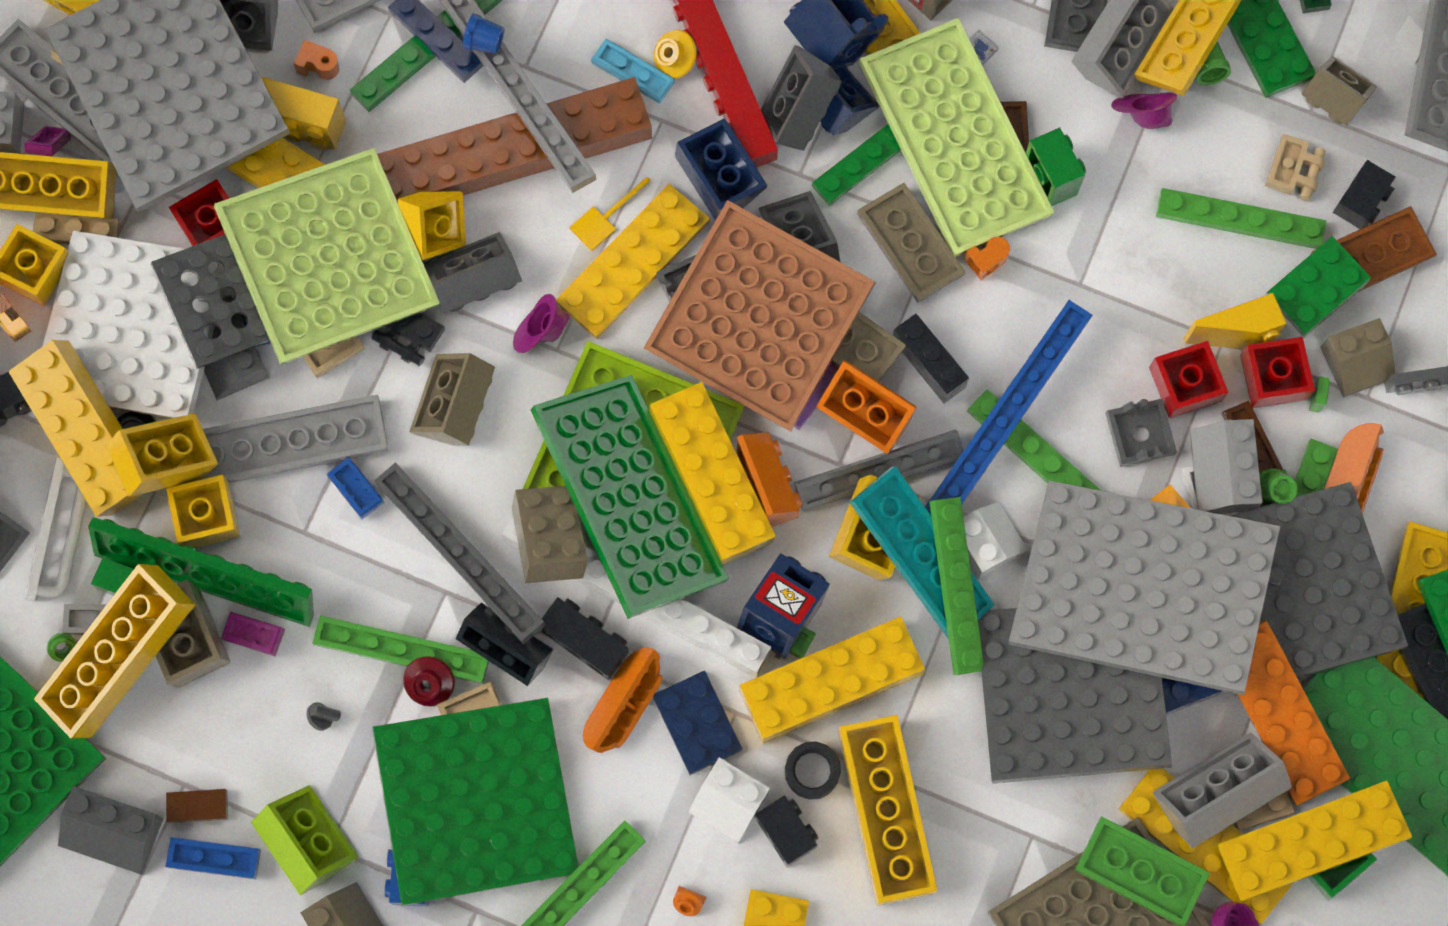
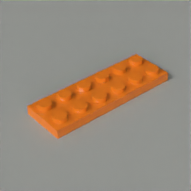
M1266 620L1260 622L1245 695H1237L1262 743L1284 762L1292 785L1288 792L1294 803L1298 806L1349 780L1350 777Z

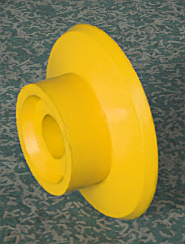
M671 30L665 33L658 40L654 49L656 68L674 79L685 76L692 69L696 60L695 42L688 33L682 30Z

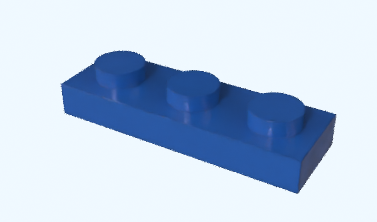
M171 837L165 867L256 880L261 850L258 848Z

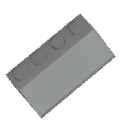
M1109 0L1071 62L1086 80L1119 98H1124L1136 78L1134 75L1173 11V7L1167 0Z
M1250 732L1152 793L1176 832L1193 849L1292 788L1284 762Z

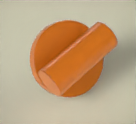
M678 886L673 898V905L679 913L685 916H695L700 913L706 896Z

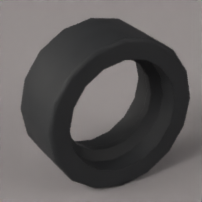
M817 741L805 742L795 747L788 755L785 765V780L790 789L798 796L809 800L821 799L829 795L837 786L841 774L840 760L835 751L828 745ZM810 753L823 756L830 766L828 780L816 788L804 786L798 781L795 773L798 760Z

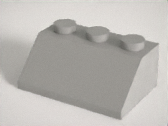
M1225 420L1191 429L1190 441L1197 510L1211 513H1232L1259 508L1262 504L1254 420Z

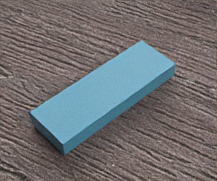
M607 38L591 59L593 65L620 81L635 77L640 93L661 104L675 83L674 78Z

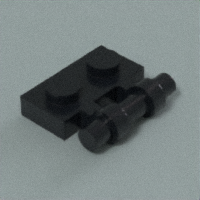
M417 313L385 325V327L390 329L386 334L375 330L371 339L379 343L380 348L386 351L391 350L400 355L401 360L408 364L412 362L420 367L425 357L418 353L419 349L422 347L431 353L445 331V327L426 315ZM401 335L411 341V343L405 346L396 340Z

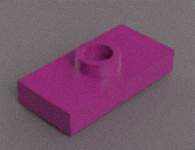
M44 126L25 143V153L52 157L71 140V134L64 128Z
M230 611L221 639L276 657L285 629Z

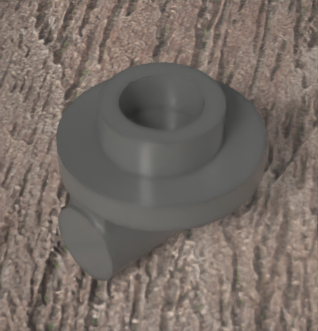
M315 702L307 708L306 715L308 722L313 728L325 731L331 727L333 721L337 722L340 719L341 712L326 707L322 703Z

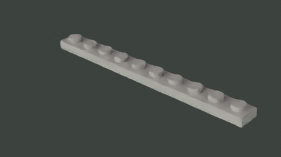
M439 0L463 36L468 20L473 13L487 20L474 0ZM502 41L497 54L473 50L570 191L574 193L597 180L596 174L504 42Z

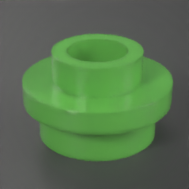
M58 633L49 639L46 647L47 653L53 660L63 662L77 643L70 634ZM60 643H66L63 649H56Z

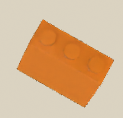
M844 360L816 408L888 454L897 445L910 424L917 406Z
M769 432L737 436V455L771 527L799 518V508H802V502L798 492H792L789 482L792 481V477L787 465L782 466L778 456H781L782 452L776 439L772 440Z

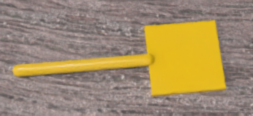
M648 177L643 179L604 215L593 206L572 224L569 229L593 251L616 230L607 219L642 189L650 179Z

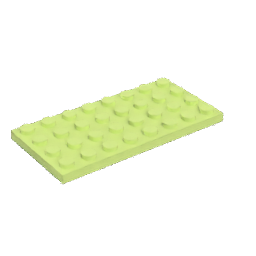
M959 18L860 58L859 64L933 217L955 257L966 253L973 246L980 247L987 244L993 237H1003L1053 215L1054 210Z

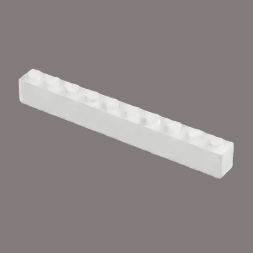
M512 515L502 532L504 542L519 549ZM585 547L588 561L584 577L574 580L620 604L598 554ZM683 599L640 614L644 618L755 678L760 673L771 651V646Z

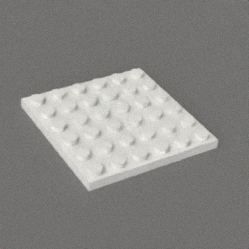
M73 231L68 248L69 254L62 270L43 346L51 340H69L110 408L169 419L193 414L205 366L199 369L195 368L150 265L152 261L184 250V248ZM212 262L208 265V271L213 276H220L224 273V267L219 262ZM185 272L181 276V281L186 286H194L198 282L196 275L192 272ZM222 289V290L219 292V295H220V298H221V299H222V296H223L224 289ZM203 298L195 299L192 303L193 308L197 312L204 313L209 309L208 302ZM213 324L207 325L204 328L205 335L212 339L215 328Z

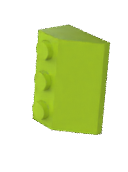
M310 785L267 804L251 821V824L299 895L320 886L359 857Z

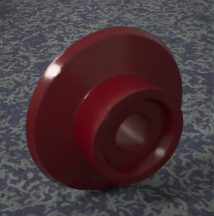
M425 656L413 660L407 666L403 675V685L407 695L414 702L422 706H437V704L448 700L454 690L455 680L451 669L446 663L435 657ZM423 681H429L431 687H426Z

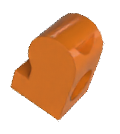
M304 40L294 61L296 73L306 77L310 70L316 72L320 78L329 80L336 77L340 69L337 56L332 50Z
M993 237L981 251L976 246L966 251L964 261L982 281L1006 262L1010 252V245L1002 237Z

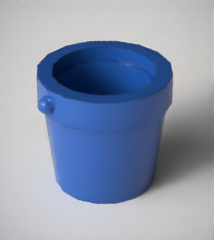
M473 13L468 20L462 46L470 51L477 50L497 54L503 41L505 28Z

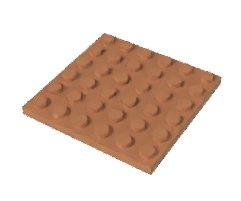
M727 200L645 344L644 349L792 432L876 282Z

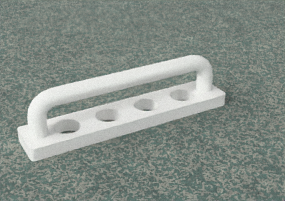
M58 456L53 467L25 600L34 601L36 595L47 598L57 597L66 590L69 582L86 499L78 486L56 584L54 586L38 584L62 476L72 478L65 464Z

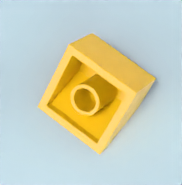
M417 192L398 199L399 208L421 260L466 245L462 192Z

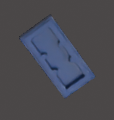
M350 457L326 474L361 520L385 503Z

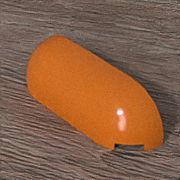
M1377 423L1361 424L1351 429L1344 436L1325 486L1326 489L1351 482L1362 514L1384 451L1383 448H1378L1379 436L1384 433L1382 425Z
M644 647L634 651L619 667L585 724L583 741L589 749L603 753L615 747H621L628 739L662 681L663 675H660L659 663L661 658L653 648Z

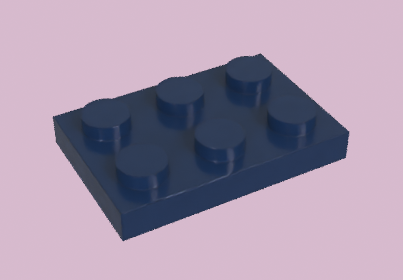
M705 670L654 694L653 700L689 776L715 764L719 757L724 760L743 751Z

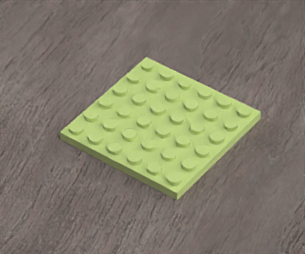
M375 148L214 204L215 211L280 365L440 304Z

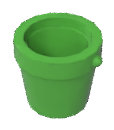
M1216 42L1196 76L1197 83L1201 85L1219 83L1231 74L1229 62L1226 60L1218 42Z
M1268 468L1259 473L1262 504H1286L1295 498L1297 484L1292 477L1286 474L1285 469Z

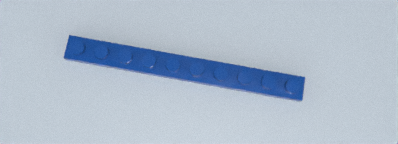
M1071 300L1067 301L929 501L961 497V504L964 503L1093 316L1091 313ZM928 501L925 508L931 515L930 502Z

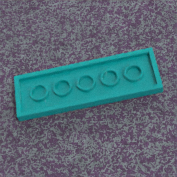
M890 467L849 503L948 638L932 517L897 467ZM971 572L977 619L979 620L995 604Z

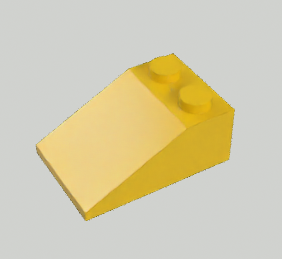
M1271 293L1195 320L1183 339L1187 344H1198L1208 340L1210 346L1244 350L1250 344L1274 341L1281 335L1280 332L1287 323L1274 294Z

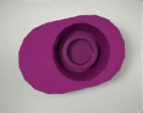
M1171 92L1125 95L1124 98L1115 99L1111 107L1118 112L1130 113L1140 127L1157 129L1168 127L1172 124L1171 104L1177 100V95Z
M545 294L541 297L533 310L518 326L513 338V347L518 353L530 351L538 342H554L561 336L570 319V315L557 306L556 298L552 294Z

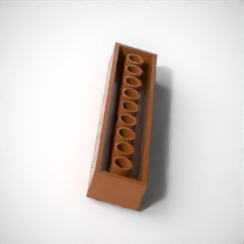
M635 77L546 103L585 159L652 139V125ZM516 112L377 154L397 203L399 198L417 192L460 191L464 196L554 168Z

